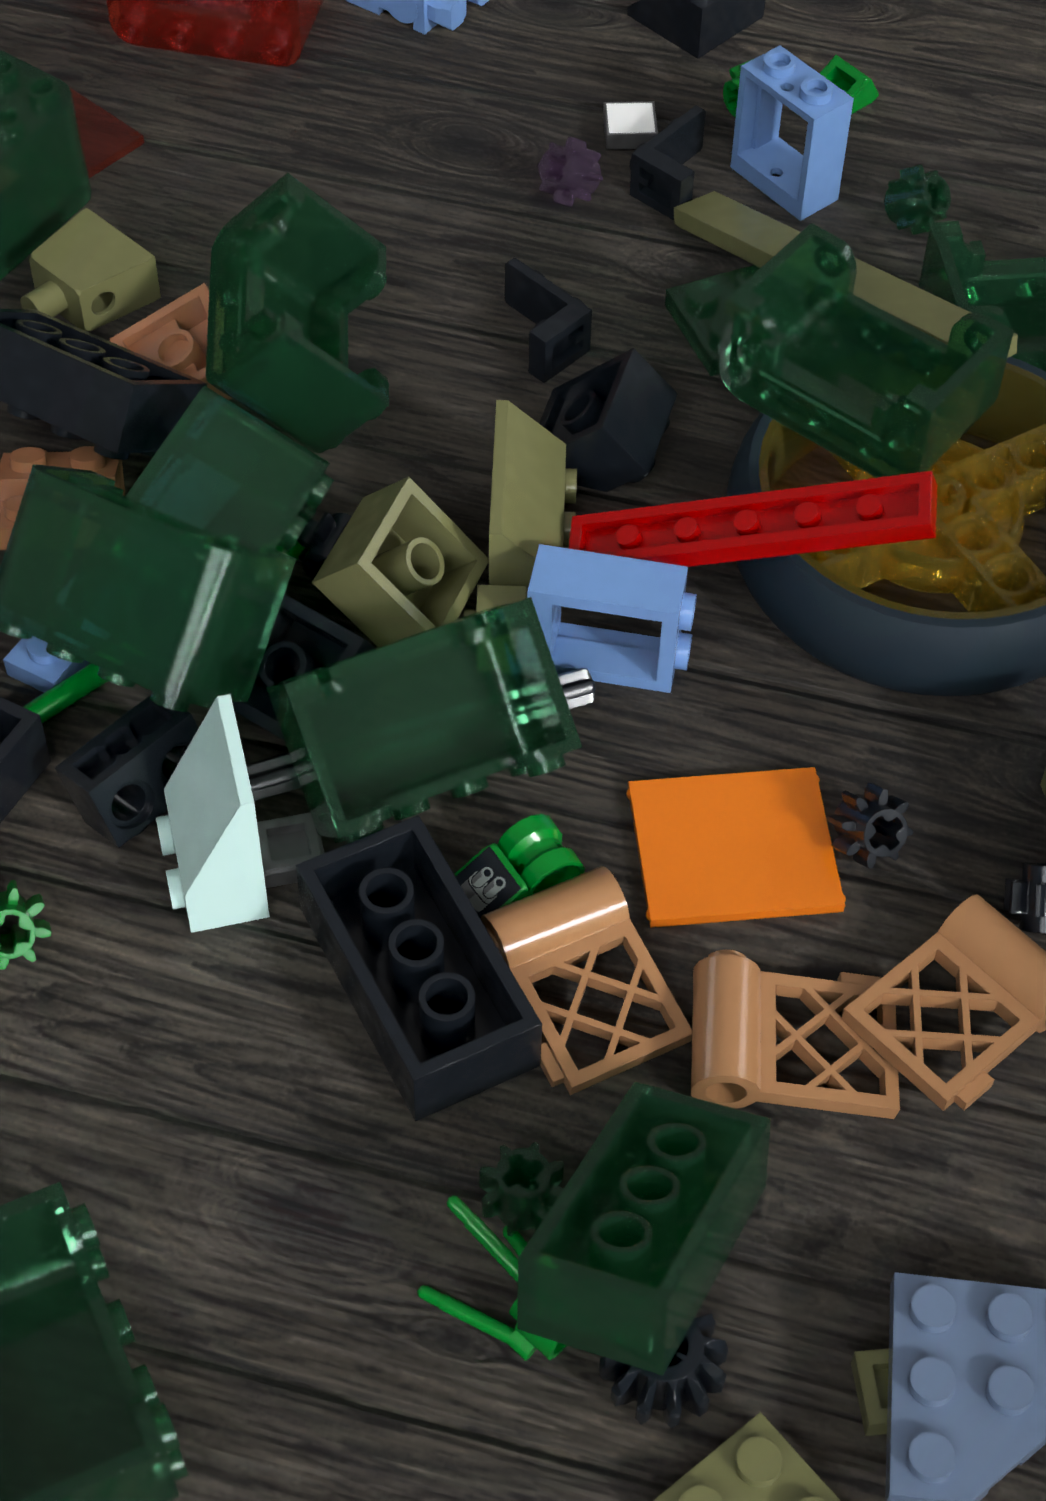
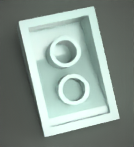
M231 694L217 696L164 788L168 815L156 817L162 854L165 856L176 853L179 867L166 870L173 910L186 907L191 933L270 917L255 804Z

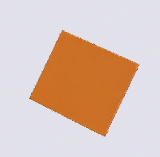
M815 767L628 781L626 795L630 800L647 906L646 918L649 920L650 928L844 912L846 897L841 888L819 787L820 779Z

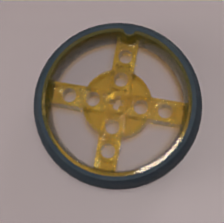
M897 342L857 349L836 356L805 372L776 394L760 412L743 438L731 470L727 496L773 491L775 484L792 465L822 445L826 447L853 480L932 471L938 486L936 538L736 561L750 593L771 621L800 648L822 663L861 681L895 691L932 696H970L1009 689L1046 676V576L1019 547L1024 533V516L1046 507V372L1024 361L1009 357L973 374L911 342ZM910 426L955 430L975 435L997 444L984 450L974 444L954 438L918 436ZM885 578L895 584L917 591L953 593L968 612L935 611L889 601L868 593L861 588Z

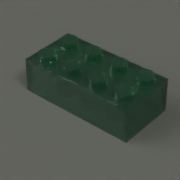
M634 1081L518 1257L517 1329L663 1376L766 1187L771 1118Z

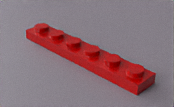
M925 471L572 516L568 548L690 567L936 538L938 485L933 472Z

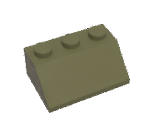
M496 400L489 524V585L527 586L528 591L539 544L562 548L569 547L572 516H576V512H564V503L576 504L577 468H565L566 444L509 400ZM526 593V616H527V593Z

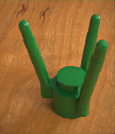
M450 1196L447 1199L448 1208L523 1288L524 1291L519 1295L509 1311V1314L517 1321L514 1329L427 1285H422L418 1288V1297L438 1307L443 1312L506 1343L525 1361L536 1350L548 1360L554 1359L571 1343L582 1329L588 1318V1313L579 1306L580 1301L559 1283L535 1250L513 1225L508 1224L504 1226L502 1233L521 1261L458 1196Z

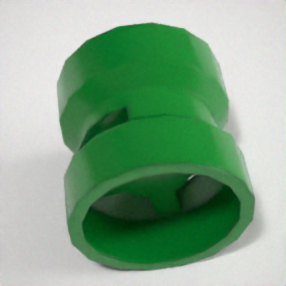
M545 814L531 815L518 821L501 836L497 844L527 885L528 896L585 873V867L572 849L562 846L563 834L551 817Z

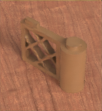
M597 867L481 916L482 923L542 1023L541 1068L551 1087L564 1083L569 1094L572 1095L692 1041V1029L630 920L624 894L612 872L606 867ZM623 945L635 966L630 985L592 972L597 955ZM587 960L584 969L574 966ZM550 975H556L579 983L568 1011L542 1002L532 983ZM640 977L648 991L637 987ZM586 986L625 999L616 1026L577 1014ZM635 1002L659 1010L670 1030L652 1038L624 1030L623 1027L631 1003ZM552 1021L564 1025L561 1035H559ZM574 1028L609 1040L610 1043L605 1058L578 1070L565 1047L571 1029ZM617 1044L630 1047L614 1054Z
M978 894L972 895L949 915L935 935L846 1006L841 1020L942 1111L946 1110L954 1102L965 1111L992 1087L995 1079L988 1072L1033 1033H1041L1046 1030V951ZM935 960L956 978V992L921 990L919 986V972ZM908 982V989L901 988ZM880 1004L909 1006L911 1031L885 1029L869 1013ZM921 1007L958 1009L959 1034L922 1031ZM970 1010L994 1011L1011 1028L1002 1036L971 1035ZM923 1049L960 1051L962 1070L945 1083L924 1064ZM972 1052H982L973 1060Z
M718 950L709 954L708 957L698 961L693 967L691 1096L702 1105L716 1109H737L749 1106L755 1102L895 1119L900 1110L898 1070L842 1021V1017L838 1014L881 978L841 972L837 981L772 973L760 971L755 962L735 950ZM776 996L798 998L816 1016L795 1030L776 1010ZM880 1004L876 1007L877 1022L885 1029L897 1030L896 1005ZM824 1024L850 1049L832 1065L805 1040ZM776 1035L782 1040L777 1046ZM790 1050L817 1075L806 1085L776 1081V1061ZM859 1058L879 1078L880 1095L857 1092L839 1073Z

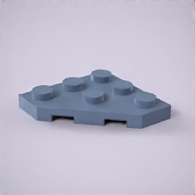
M894 1272L890 1284L885 1501H980L1018 1464L1021 1466L1046 1444V1289Z

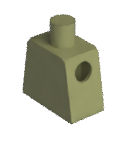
M85 208L31 253L29 263L35 289L22 296L20 302L22 309H36L52 317L60 314L77 328L91 332L161 297L155 256L89 208Z

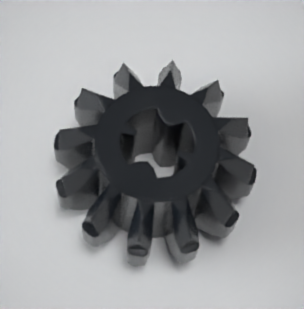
M656 1291L648 1297L646 1313L626 1302L625 1306L620 1309L619 1322L621 1326H608L604 1330L602 1347L606 1349L608 1354L600 1358V1376L602 1379L615 1382L611 1388L610 1397L615 1407L625 1405L634 1400L638 1402L635 1418L640 1425L646 1423L651 1418L653 1410L663 1411L664 1420L671 1429L680 1423L681 1407L701 1418L707 1412L709 1406L707 1393L718 1394L724 1388L726 1373L719 1366L726 1362L728 1346L726 1340L711 1337L714 1334L716 1325L712 1313L694 1319L689 1318L691 1302L688 1300L687 1295L676 1302L674 1310L664 1309L663 1300ZM655 1354H665L668 1364L674 1366H662L659 1356Z

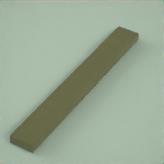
M716 191L674 207V225L973 374L1017 353V334Z

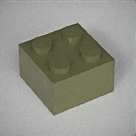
M406 477L363 497L312 583L378 648L397 664L443 646L484 572L489 558L410 477Z

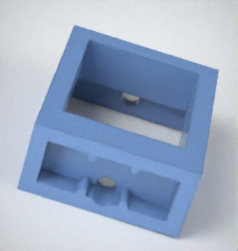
M781 45L741 65L730 167L799 221H802L839 198L854 98ZM783 104L808 122L804 155L779 138Z
M539 544L527 591L526 670L558 675L575 669L586 668L593 681L671 693L675 669L687 671L692 643V634L681 632V630L691 631L697 599V594L686 592L688 567ZM561 606L662 622L661 637L561 622Z

